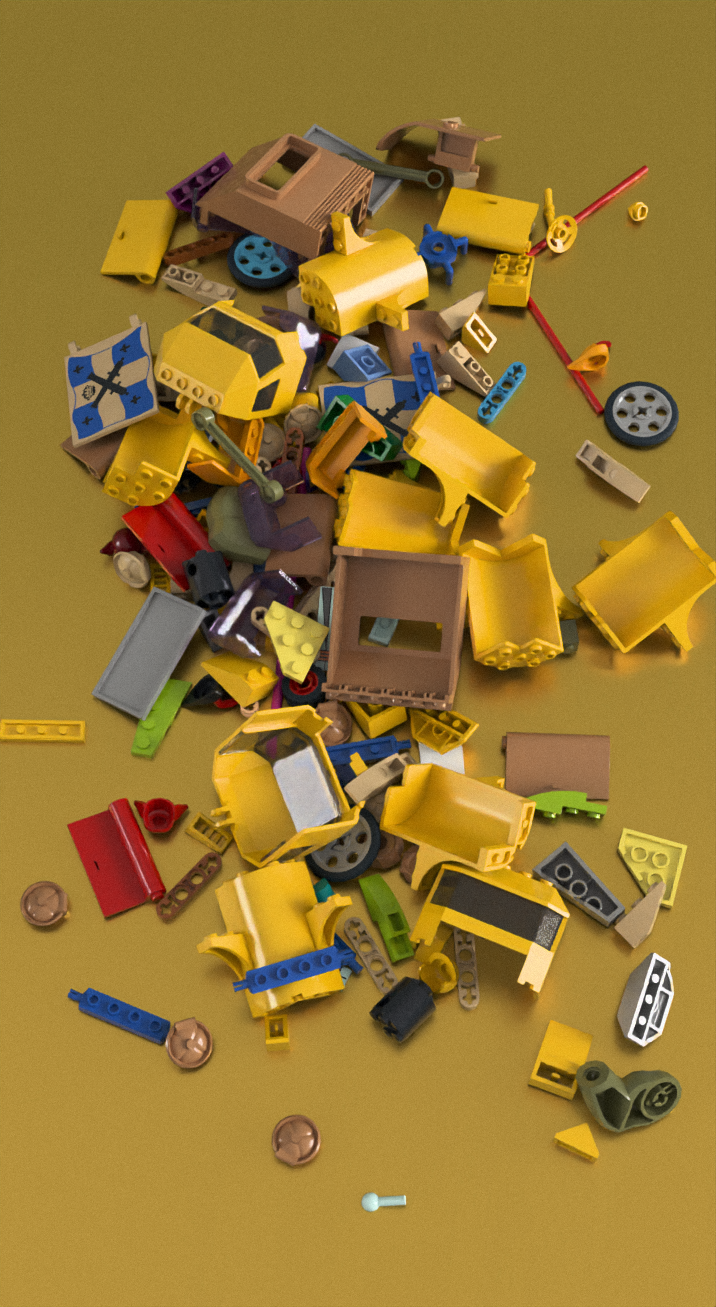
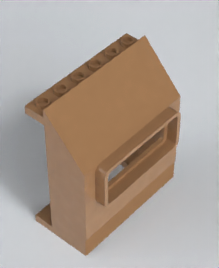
M287 133L281 138L252 147L195 205L201 207L199 210V214H201L200 223L206 226L209 222V216L214 218L215 215H218L309 258L308 261L324 255L327 236L332 232L331 213L338 211L347 215L354 207L351 224L358 226L366 217L374 172L367 170V168L364 169V167L357 165V163L295 134ZM276 162L297 171L280 190H275L258 182Z
M333 546V554L337 555L327 682L322 683L321 692H326L325 699L451 711L462 660L470 557ZM370 616L442 623L441 651L432 652L360 645L361 617Z

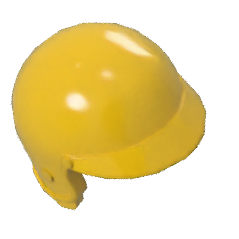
M439 952L433 953L429 957L428 962L423 963L418 969L420 980L424 981L431 988L433 994L449 992L456 986L460 974L456 962Z

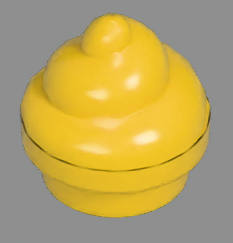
M634 202L628 208L630 217L635 221L643 220L647 215V206L642 202Z

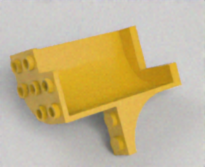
M338 211L331 213L334 251L298 266L301 298L304 303L315 307L316 324L341 337L376 320L401 331L409 329L408 311L405 308L429 296L427 270L422 256H418L413 249L416 246L405 235L389 228L366 237H358L352 228L350 216Z
M430 391L407 428L409 434L403 439V449L409 455L429 467L439 481L441 501L434 519L443 527L450 524L455 518L456 510L466 502L467 494L475 497L507 519L509 515H513L516 511L520 499L527 495L530 484L525 480L533 474L536 463Z
M198 403L195 411L205 406ZM159 405V413L128 426L117 453L104 477L103 483L105 484L102 492L131 506L157 505L167 500L173 493L180 480L186 461L197 463L214 460L227 469L231 459L212 445L204 430H198L193 425L191 415L185 412L186 405L178 414Z
M351 469L349 475H345L343 482L345 490L344 494L340 493L337 503L339 505L338 519H335L333 526L335 531L334 537L337 538L338 545L364 549L460 556L458 542L470 508L468 499L462 507L456 510L453 521L447 524L446 527H443L434 519L440 506L441 492L411 480L401 470L394 469L393 475L390 474L388 478Z
M671 510L645 530L630 538L620 541H608L603 538L598 542L602 549L599 553L605 561L572 586L571 589L575 592L573 598L583 608L590 620L599 628L606 640L615 650L619 648L625 654L661 626L666 633L670 632L673 635L670 639L677 648L681 646L686 652L690 650L693 646L687 634L688 615L698 597L716 583L715 560L698 546L680 519Z
M532 533L502 550L475 539L458 547L460 556L470 557L464 628L470 627L475 661L481 662L484 665L495 666L499 670L523 666L536 667L540 665V662L553 659L556 655L564 652L559 621L576 620L583 616L582 608L572 603L558 586L550 567L545 538ZM436 622L437 630L442 631L443 624Z
M434 763L407 764L403 772L402 785L390 786L387 789L379 829L420 845L416 855L415 869L412 874L411 888L417 891L431 889L433 880L443 863L458 861L483 872L501 869L508 865L514 859L513 853L516 849L521 850L527 839L536 802L503 789L505 778L500 776L472 778Z
M292 859L282 864L279 861L268 863L265 868L250 873L249 871L239 872L236 874L237 878L225 880L222 882L223 885L215 889L227 933L221 936H217V934L205 936L204 941L196 945L198 954H209L220 958L235 971L240 981L244 980L246 971L334 946V934L337 923L343 912L353 905L350 896L340 897V894L328 897L327 902L318 903L305 861L295 862V859ZM336 969L255 994H251L248 988L244 990L252 1016L257 1018L269 1016L298 1001L331 996L345 989L340 971Z

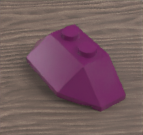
M222 152L165 193L176 209L201 215L199 214L201 207L195 204L233 167V164L225 152Z

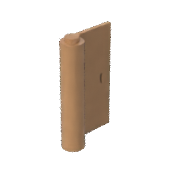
M407 310L409 329L405 331L382 323L393 376L413 374L410 355L415 353L412 344L414 342L417 344V341L421 343L422 351L429 352L433 371L436 372V378L447 375L436 362L447 351L443 333L435 324L438 317L437 311ZM451 377V386L449 388L438 387V389L455 391L454 379Z
M128 426L77 448L73 447L71 435L60 446L84 462L91 474L100 480L106 475Z
M328 493L283 494V497L276 501L271 531L274 543L266 560L265 577H306L308 583L314 586H323L327 583L335 533L333 526L337 518L339 506L337 505L338 499H335Z
M506 732V736H502V749H506L505 790L519 796L528 797L551 791H577L587 793L586 799H609V735Z

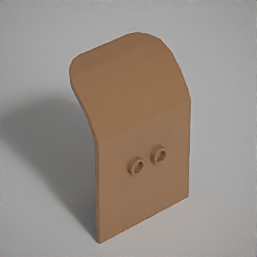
M427 119L405 123L392 129L379 140L376 150L384 151L394 148L410 131L421 126L440 131L436 154L429 153L428 161L466 172L478 173L480 166L474 164V159L479 141L485 142L499 139L501 134L459 125L458 122L454 121L446 122L438 119Z

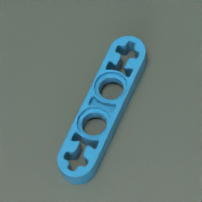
M512 363L481 403L477 412V418L481 423H491L525 379L526 366L523 363ZM518 370H520L521 373L518 372V373L515 375V379H514V378H513V376H514V371L517 372ZM508 382L512 384V388L505 389L502 387V384ZM498 396L502 401L494 403L491 398ZM490 407V414L484 416L483 413H486Z

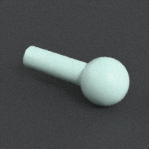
M369 1192L362 1197L361 1204L366 1211L373 1212L380 1206L406 1205V1196L378 1197L377 1194Z

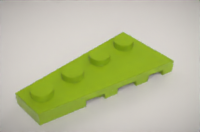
M168 679L145 721L139 719L131 749L132 755L146 758L154 757L169 725L171 726L175 719L174 716L184 702V698L190 692L193 686L192 682Z

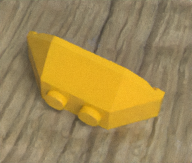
M409 708L412 737L414 740L441 755L463 745L479 726L477 722L452 709L451 711Z

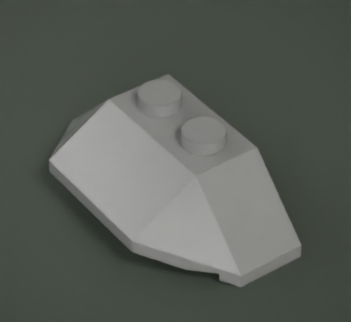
M650 953L630 974L617 1013L624 1037L641 1047L646 1046L647 1043L662 1034L674 995L673 979L670 972L671 964L656 953Z

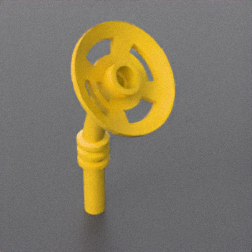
M547 188L544 190L545 205L543 207V215L549 226L546 241L552 251L560 253L569 249L574 243L577 235V224L574 218L569 215H560L554 219L555 210L552 204V190ZM564 219L569 222L570 227H566L563 224ZM551 238L556 242V247L552 245Z

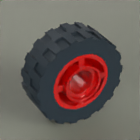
M315 664L311 665L302 684L285 676L282 679L281 689L288 705L292 707L309 705L316 709L318 703H324L326 700V692H321L322 683L327 682V677L322 668L317 667Z

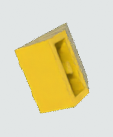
M506 253L496 255L488 282V305L527 306L534 256L509 255Z
M550 1020L528 1084L572 1100L578 1086L575 1078L577 1070L585 1064L594 1035Z

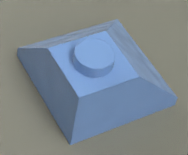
M368 344L343 351L332 367L344 381L367 382L391 375L392 373L389 367Z

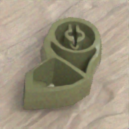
M237 486L220 488L213 495L207 506L206 520L209 528V545L214 551H221L223 558L229 561L262 565L271 552L274 538L257 528V513L254 510L251 498L243 489Z
M594 1060L580 1066L575 1077L584 1101L599 1125L617 1133L633 1127L646 1126L663 1118L676 1107L681 1098L682 1088L679 1081L668 1072L661 1070L634 1071L620 1078L604 1062Z

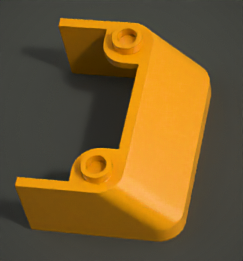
M352 401L308 456L305 464L310 481L335 499H338L337 489L343 486L346 475L345 471L369 441L372 443L379 441L381 437L384 439L387 437L383 425L361 405Z
M215 412V424L256 466L264 431L263 418L243 420ZM220 444L218 451L231 459L227 469L214 460L187 465L189 470L208 483L237 486L244 489L249 488L253 482L249 475Z

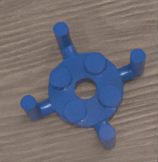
M425 224L423 226V239L419 246V252L416 253L418 256H422L423 261L428 267L433 269L443 267L446 272L445 284L452 285L453 268L451 263L456 260L458 246H460V253L462 255L467 254L468 238L463 236L454 239L449 234L447 236L440 231L433 232L431 226ZM440 247L443 248V250L438 252L435 251L434 248Z

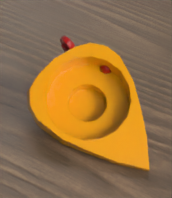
M600 341L596 344L593 343L567 368L579 371H594L604 367L609 360L608 348L611 347V342Z

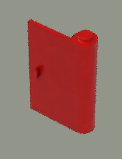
M174 492L167 500L160 504L138 506L121 516L122 521L183 592L190 588L182 562L195 557V553L199 550L205 549L207 553L215 552L208 543L207 530ZM224 559L226 567L228 568L230 566V561Z
M127 798L112 802L106 811L67 824L104 918L151 900L156 902L164 898L167 890Z

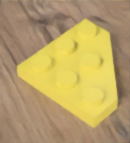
M273 601L264 618L273 649L278 657L282 674L302 684L330 628Z
M623 828L617 851L645 896L649 894L647 890L653 883L657 882L659 884L663 881L667 887L660 906L671 909L687 845Z

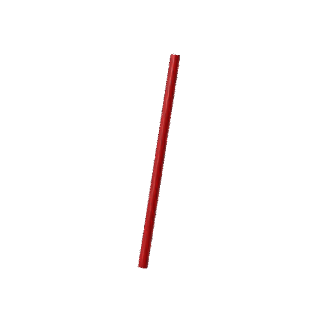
M644 165L574 216L576 224L649 171L648 167ZM567 221L565 225L566 227H570V224ZM546 238L533 246L530 252H526L525 255L534 256L548 246Z
M529 295L528 308L565 365L568 366L573 362ZM569 369L597 414H603L604 409L579 370Z

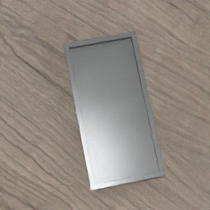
M316 124L302 137L337 155L346 152L355 159L383 163ZM374 174L367 214L373 216L404 179Z
M153 587L91 694L145 721L207 612L203 608Z

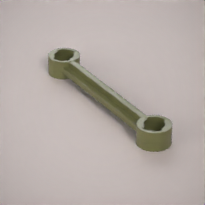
M346 152L338 154L348 157L349 160L364 167V169L367 168V170L373 171L374 174L424 182L433 189L439 188L444 182L443 172L436 168L422 171L355 159ZM433 172L439 173L441 176L440 181L431 185L428 177Z
M202 407L192 413L191 420L193 425L198 430H206L260 487V495L266 503L272 504L283 497L284 492L281 484L276 480L269 481L215 424L214 414L209 408Z

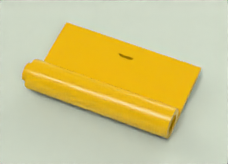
M452 187L438 222L437 231L447 236L449 234L454 239L466 236L468 244L525 255L531 249L532 242L529 241V234L539 209V204Z
M170 199L126 201L100 272L102 275H135L142 283L153 284L155 282L163 254L166 251L180 211L175 208Z

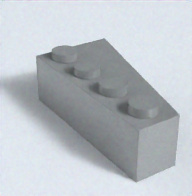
M567 842L563 843L532 869L535 878L551 882L553 884L552 887L556 888L561 896L606 927L611 926L625 913V907Z

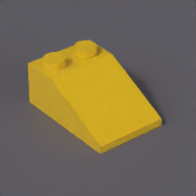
M231 651L201 663V666L242 707L270 696L280 679L266 664Z
M345 701L359 726L370 739L407 721L406 709L402 706Z

